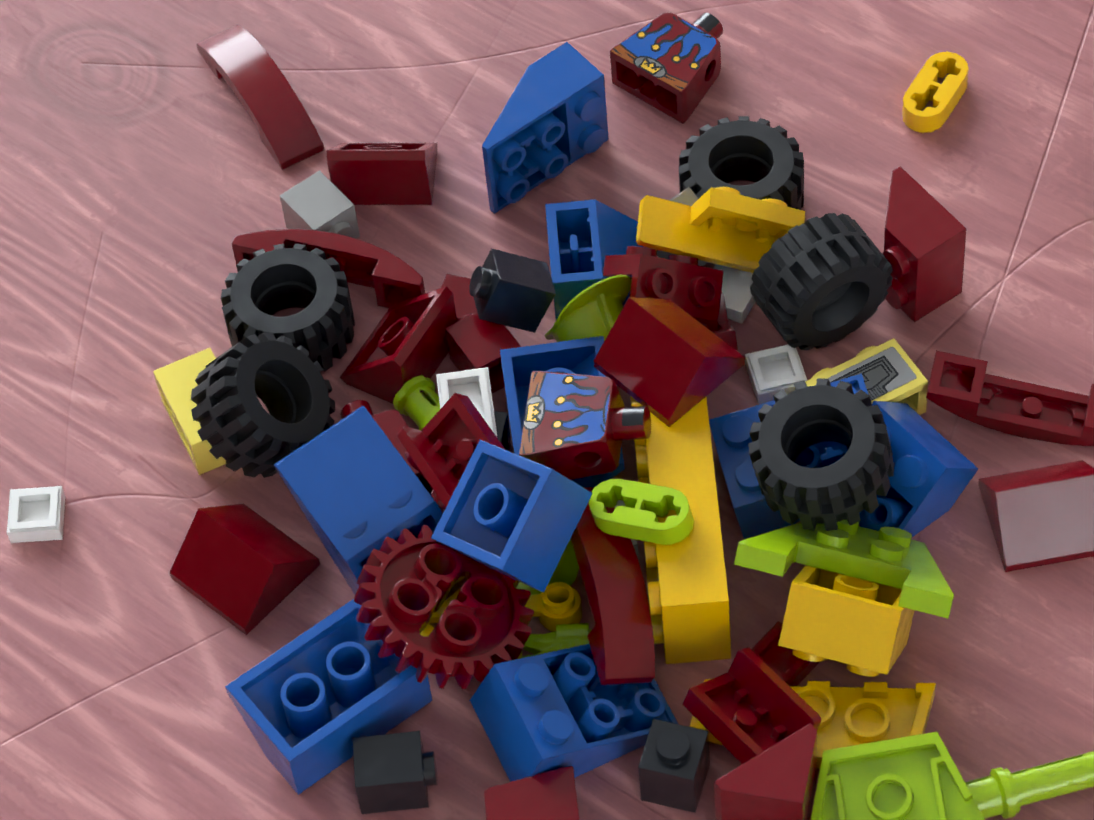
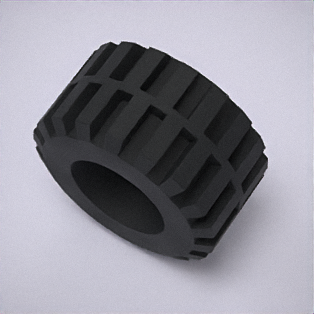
M739 116L738 121H729L728 117L719 119L717 126L712 127L707 124L700 128L699 136L692 135L686 141V149L681 150L678 166L680 192L690 187L699 199L711 187H730L738 190L743 196L759 200L778 199L785 202L787 207L799 210L804 207L803 152H799V144L794 137L787 138V130L780 125L772 128L770 127V121L762 118L757 122L749 121V116ZM740 180L755 182L749 185L728 184Z
M828 213L821 218L816 216L799 226L796 225L771 245L772 248L762 256L758 262L760 266L753 272L751 277L753 283L750 286V292L754 297L753 300L789 346L793 348L799 347L800 350H810L814 347L819 349L826 347L832 342L836 343L844 339L873 316L878 310V306L888 295L887 289L892 285L893 277L891 273L893 270L891 264L854 219L843 213L838 216L835 213Z
M285 244L274 245V250L265 252L264 249H260L254 252V258L250 261L247 259L240 261L236 265L238 273H229L225 280L227 288L222 289L221 293L222 311L232 347L250 335L255 334L258 337L262 333H273L276 339L281 336L292 339V344L295 348L300 345L309 352L308 358L313 363L318 361L323 371L333 366L332 358L341 359L347 352L346 343H352L354 337L353 326H355V320L345 273L340 271L339 263L333 257L326 259L325 252L318 248L309 252L306 245L295 244L293 248H285ZM288 308H305L301 312L290 316H272Z
M262 333L258 337L253 334L244 338L206 365V368L198 374L195 379L198 386L192 389L191 400L197 404L191 410L193 421L200 423L201 429L197 432L202 441L207 439L212 446L209 451L216 459L222 456L226 460V467L237 471L242 468L244 475L249 477H256L260 473L264 478L273 476L278 473L274 467L275 463L334 425V420L330 414L336 411L335 400L329 398L328 394L332 391L329 380L323 379L320 373L323 371V368L318 361L313 363L308 358L309 352L300 345L295 348L292 344V339L285 336L276 339L273 333ZM257 396H258V397L262 400V402L265 404V406L267 407V409H268V411H269V414H268L267 411L262 407V405L260 404V402H259Z
M817 379L816 385L809 387L806 386L805 380L794 383L795 391L787 394L782 389L773 395L775 401L773 406L767 404L762 406L758 412L760 422H753L750 429L752 442L748 443L749 455L761 493L765 496L767 505L773 512L780 510L782 520L791 525L797 519H800L803 529L815 531L817 524H825L826 531L838 530L837 522L847 519L851 526L861 521L859 512L865 510L871 514L879 506L876 495L886 497L890 489L888 477L894 475V463L883 414L878 405L872 406L870 396L863 390L854 394L850 383L840 380L836 387L830 385L829 379ZM838 442L849 447V450L840 460L826 467L807 468L794 463L802 451L816 443Z

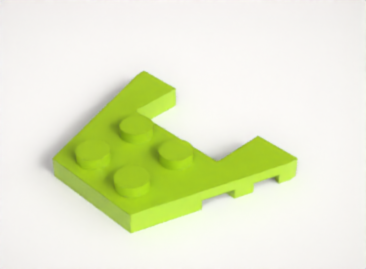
M847 519L837 522L838 530L826 531L825 524H817L815 531L803 529L800 522L742 540L738 543L734 565L783 577L792 563L795 562L902 589L898 606L947 619L950 616L954 594L925 543L912 540V534L908 531L894 527H881L880 531L860 527L859 522L850 526Z
M938 732L823 751L811 820H985Z

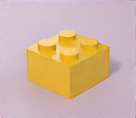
M806 565L791 583L778 646L793 649L792 653L794 656L806 661L822 662L826 658L847 664L846 668L858 675L868 677L878 676L879 673L887 675L907 645L914 610L898 606L902 589Z

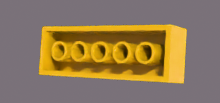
M630 396L631 407L642 406ZM705 397L670 427L650 412V438L634 439L638 482L681 491L687 497L694 518L693 529L681 542L672 545H662L643 541L654 644L664 643L666 664L731 659L729 597L707 397ZM669 510L665 517H657L659 523H665L668 516H677L675 510Z

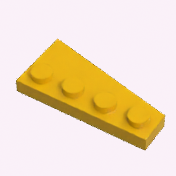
M808 681L807 686L804 687L790 686L821 717V723L817 730V768L821 767L824 750L924 734L935 696L936 683H916L915 688H888V682H864V688L830 687V681ZM692 716L689 727L708 731ZM708 731V734H709V742L722 745V744Z

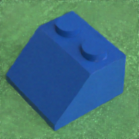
M479 440L431 538L485 566L544 593L593 493L549 467Z

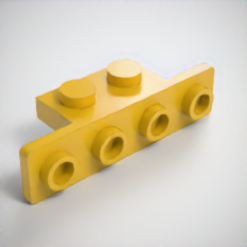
M711 187L692 206L646 195L640 200L636 242L640 246L677 255L695 257L701 261L753 273L760 266L759 260L772 248L771 245L776 240L782 238L796 225L799 226L804 223L805 211L787 207L785 202L778 199L759 200L743 196L738 190L730 187Z

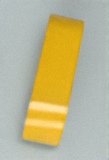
M939 52L932 55L925 62L903 97L902 117L903 122L908 128L916 132L928 133L938 130L946 122L965 93L968 84V64L962 56L952 52ZM946 76L942 84L938 83V77L943 78ZM929 100L933 101V107L925 108Z

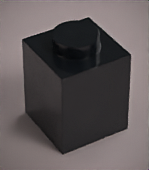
M492 248L483 266H478L474 270L469 286L470 295L474 297L479 319L533 333L536 332L556 295L546 262Z
M653 719L638 766L642 801L696 813L710 766L708 731Z
M420 731L353 738L355 789L361 814L429 807L427 786L437 785L436 760L434 751L424 752Z

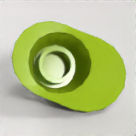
M620 274L608 277L580 292L564 307L553 327L544 335L545 338L561 342L603 336L605 341L623 309L625 298L630 292L632 280L629 275Z

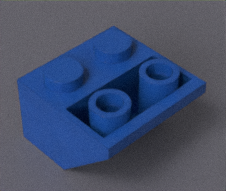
M596 199L545 204L551 279L556 292L553 298L556 320L564 307L575 296L594 283L608 278L603 276L605 256L625 255L628 246L644 247L636 242L638 221ZM630 292L628 293L627 297L623 302V307L626 304L628 298L630 297Z
M873 401L872 406L878 405L887 427L893 453L894 475L888 477L890 489L886 497L876 495L879 506L871 514L865 510L859 512L861 520L859 521V526L880 531L881 527H894L908 531L914 537L951 509L978 471V468L907 403Z

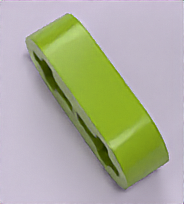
M609 479L594 487L592 490L593 494L588 502L596 526L602 532L610 535L662 545H672L681 542L693 529L694 518L687 497L681 491L673 488L625 479ZM618 500L624 501L625 506H617L613 513H607L605 507L612 508L615 507ZM669 510L676 511L677 516H668L665 523H659L657 517H665Z

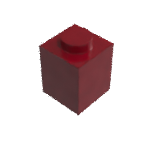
M477 312L464 315L454 324L446 327L449 356L457 369L464 371L488 367L492 394L504 388L500 350L521 347L507 327L481 320Z

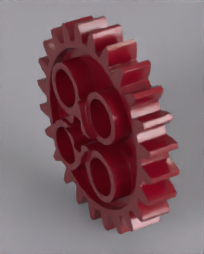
M427 525L422 526L417 539L408 529H403L397 541L386 537L380 551L372 550L357 580V584L360 586L355 594L354 602L362 606L356 619L357 622L370 624L364 636L366 641H383L378 656L384 658L395 654L399 657L396 665V671L399 673L410 665L417 668L416 681L419 683L426 678L428 673L435 674L437 684L442 689H444L449 677H455L461 689L467 688L473 676L482 683L494 664L518 659L532 632L528 625L534 615V610L525 607L531 596L530 591L516 589L519 581L431 538L433 533ZM462 576L468 578L467 582L461 587L456 599L452 600L446 607L432 632L428 636H422L420 633L427 626L433 612L435 613L439 610L457 580Z

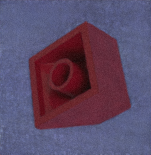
M900 166L892 171L885 221L883 255L891 264L893 270L891 273L893 277L892 285L887 289L888 295L885 299L893 308L901 309L909 318L916 322L962 293L966 228Z

